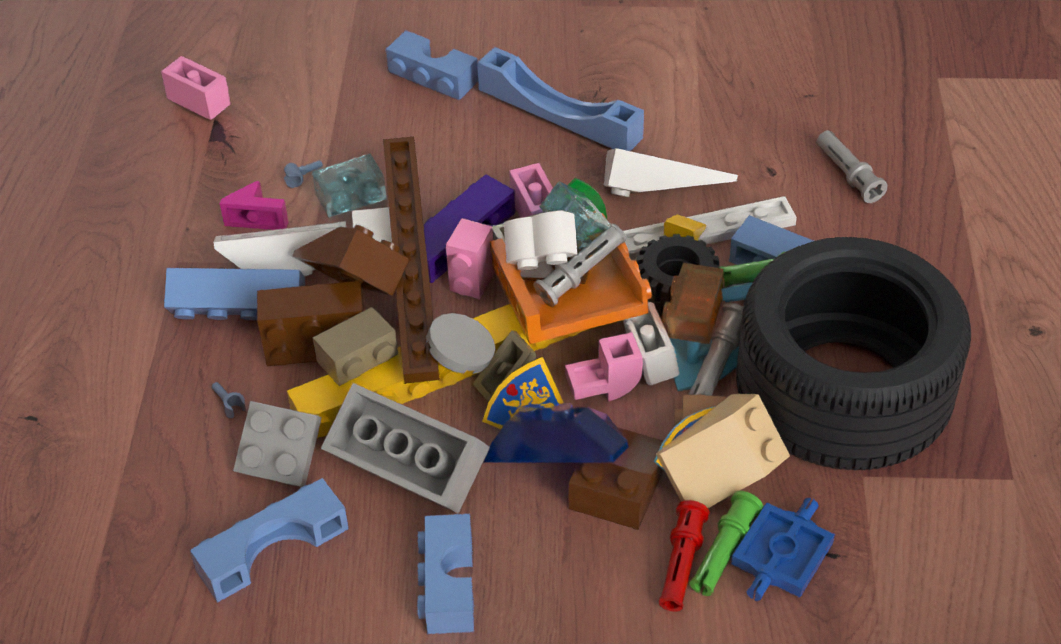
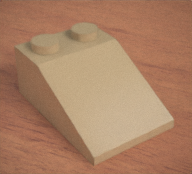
M731 394L656 453L681 502L684 500L698 501L708 508L731 496L734 492L740 491L764 478L790 457L759 394Z

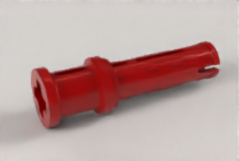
M684 500L676 508L678 520L676 527L670 533V541L673 548L662 594L659 598V605L667 611L678 612L683 609L694 554L703 545L702 528L703 524L709 519L710 511L708 507L698 501Z

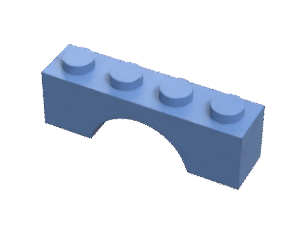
M321 478L312 484L301 487L297 492L281 501L268 505L264 510L246 520L238 521L231 528L213 538L203 540L198 546L190 549L196 572L218 603L251 584L250 569L252 563L264 548L275 542L287 539L306 541L318 547L349 529L346 510L324 479Z

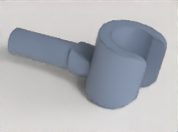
M321 160L300 167L294 163L287 164L284 168L286 173L284 180L287 186L290 188L298 187L303 182L302 175L322 168L323 163Z
M218 382L212 385V389L224 402L225 415L228 418L234 417L232 406H240L243 411L246 410L245 399L240 393L232 392L228 394Z

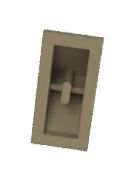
M512 330L493 355L488 367L482 370L473 385L489 401L497 386L512 371L535 360L536 353L516 331Z

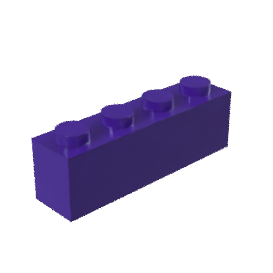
M485 174L476 183H472L455 200H451L434 217H430L425 222L424 234L429 282L431 284L448 270L446 244L460 220L463 218L489 226L503 224L516 213L515 190Z

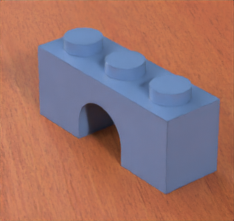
M403 32L386 48L388 72L457 100H460L478 82V58L455 49L444 57L431 58L430 40L412 32Z
M470 514L425 516V531H418L419 554H425V563H418L419 586H425V595H418V618L426 619L427 634L474 632L472 577L455 578L447 575L449 571L455 568L473 567Z

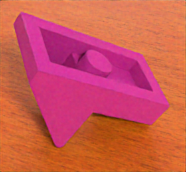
M255 181L220 200L224 226L269 230L287 228L288 216L285 199L263 198L260 181Z

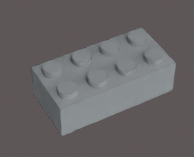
M355 383L352 384L321 447L324 451L458 514L490 448L474 436Z

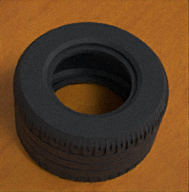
M835 237L797 246L770 261L756 276L747 292L743 306L736 367L738 393L759 394L788 453L795 455L797 458L823 467L845 470H872L899 464L928 448L943 432L952 416L971 342V325L966 305L957 289L944 274L920 256L894 244L868 238ZM826 343H851L878 353L893 368L879 372H851L826 365L814 359L805 351Z

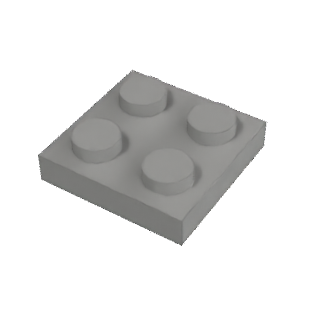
M250 401L233 471L300 487L305 486L322 417Z

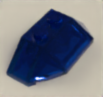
M571 403L558 404L552 408H540L539 404H529L520 407L519 412L505 423L490 444L483 463L615 462L629 446L626 438L606 413L589 407H573Z

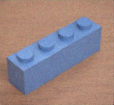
M749 215L731 238L729 262L738 265L774 259L781 252L789 251L813 240Z
M167 268L164 308L178 319H194L195 314H206L207 318L214 320H225L228 315H240V318L244 320H257V290L305 286V276L300 270Z

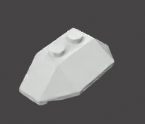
M346 221L216 236L213 242L214 249L241 269L300 270L304 276L312 274V270L316 269L292 257L294 250L340 226L346 227Z

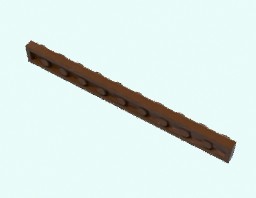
M414 136L383 139L392 243L400 247L398 253L409 259L396 287L404 384L440 380L438 361L433 358L429 351L431 348L429 341L426 343V335L433 322V311Z

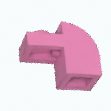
M633 333L599 339V358L565 365V375L574 400L605 393L607 400L612 401L629 393L641 379L643 357Z

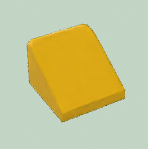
M677 214L664 222L663 236L673 237V234H680V237H686L689 235L698 241L706 229V224Z

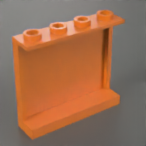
M603 213L598 214L600 231L576 237L584 247L610 227ZM503 239L489 241L493 269L529 344L648 314L647 299L652 298L651 287L646 278L642 279L636 260L630 259L625 242L617 246L602 261L589 270L585 284H579L575 289L570 288L558 298V303L551 307L536 292L534 288V282L536 281L523 280L520 275L522 270H519L517 265L506 262V249Z

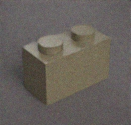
M373 307L313 337L317 362L338 386L357 378L364 372L398 355L395 330Z

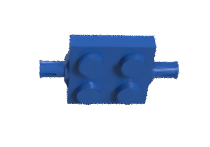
M805 498L797 512L785 511L766 503L732 555V565L756 577L750 588L746 591L751 599L755 595V600L760 601L769 585L777 586L798 597L802 596L831 548L835 534L818 527L811 520L814 512L819 507L814 499L810 504L811 498Z

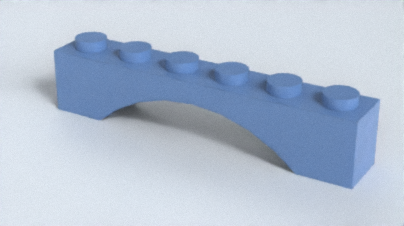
M496 47L477 62L479 90L612 149L617 148L631 151L643 139L644 110L621 100L609 103H590L568 97L540 80L519 57Z

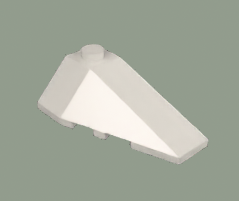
M615 148L607 151L604 186L612 188L611 194L629 197L630 192L735 182L738 175Z

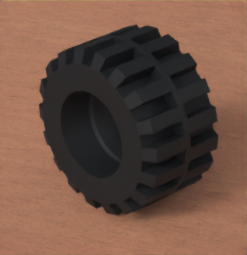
M673 234V237L660 236L658 241L653 239L648 242L647 247L643 246L636 262L639 266L640 276L642 279L646 278L651 287L652 298L647 300L654 303L660 318L663 316L667 318V321H674V319L688 321V317L696 319L701 316V312L707 313L711 309V304H715L717 298L720 270L719 258L715 256V251L712 247H706V242L702 240L696 241L692 236L680 237V234Z

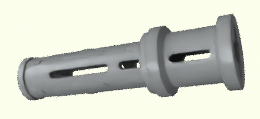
M824 131L818 136L817 145L846 174L847 183L852 187H856L861 192V197L865 202L873 203L883 197L887 191V182L882 178H878L873 173L870 164L860 162L832 131Z
M611 224L607 230L567 263L556 264L555 270L545 279L534 282V288L541 299L549 306H555L560 296L570 288L575 289L579 286L580 278L602 261L617 246L626 241L624 232L616 224Z
M732 302L724 303L722 308L724 314L718 327L713 328L711 332V347L688 395L701 394L712 396L732 350L739 347L743 306Z

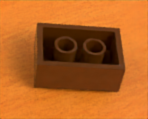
M352 281L257 290V322L266 366L317 362L313 337L364 311L361 282Z

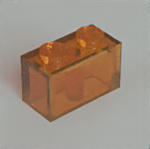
M683 263L679 276H674L672 280L671 296L673 297L671 303H665L662 314V322L667 323L669 338L710 344L723 299L721 289L725 288L724 269Z

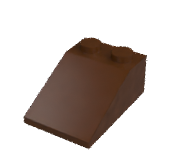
M357 224L354 226V229L340 226L294 250L292 255L295 259L340 283L360 281L361 289L393 296L409 261L407 257L398 253L400 247L386 240L379 242L373 239L374 232Z
M605 424L581 455L569 481V509L639 530L663 473V469L654 460L664 440Z

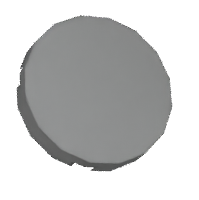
M456 313L440 315L433 320L426 335V343L429 341L431 346L429 351L433 358L442 366L457 373L465 374L466 370L474 371L473 374L481 372L488 367L495 353L494 339L489 331L478 321L466 315Z

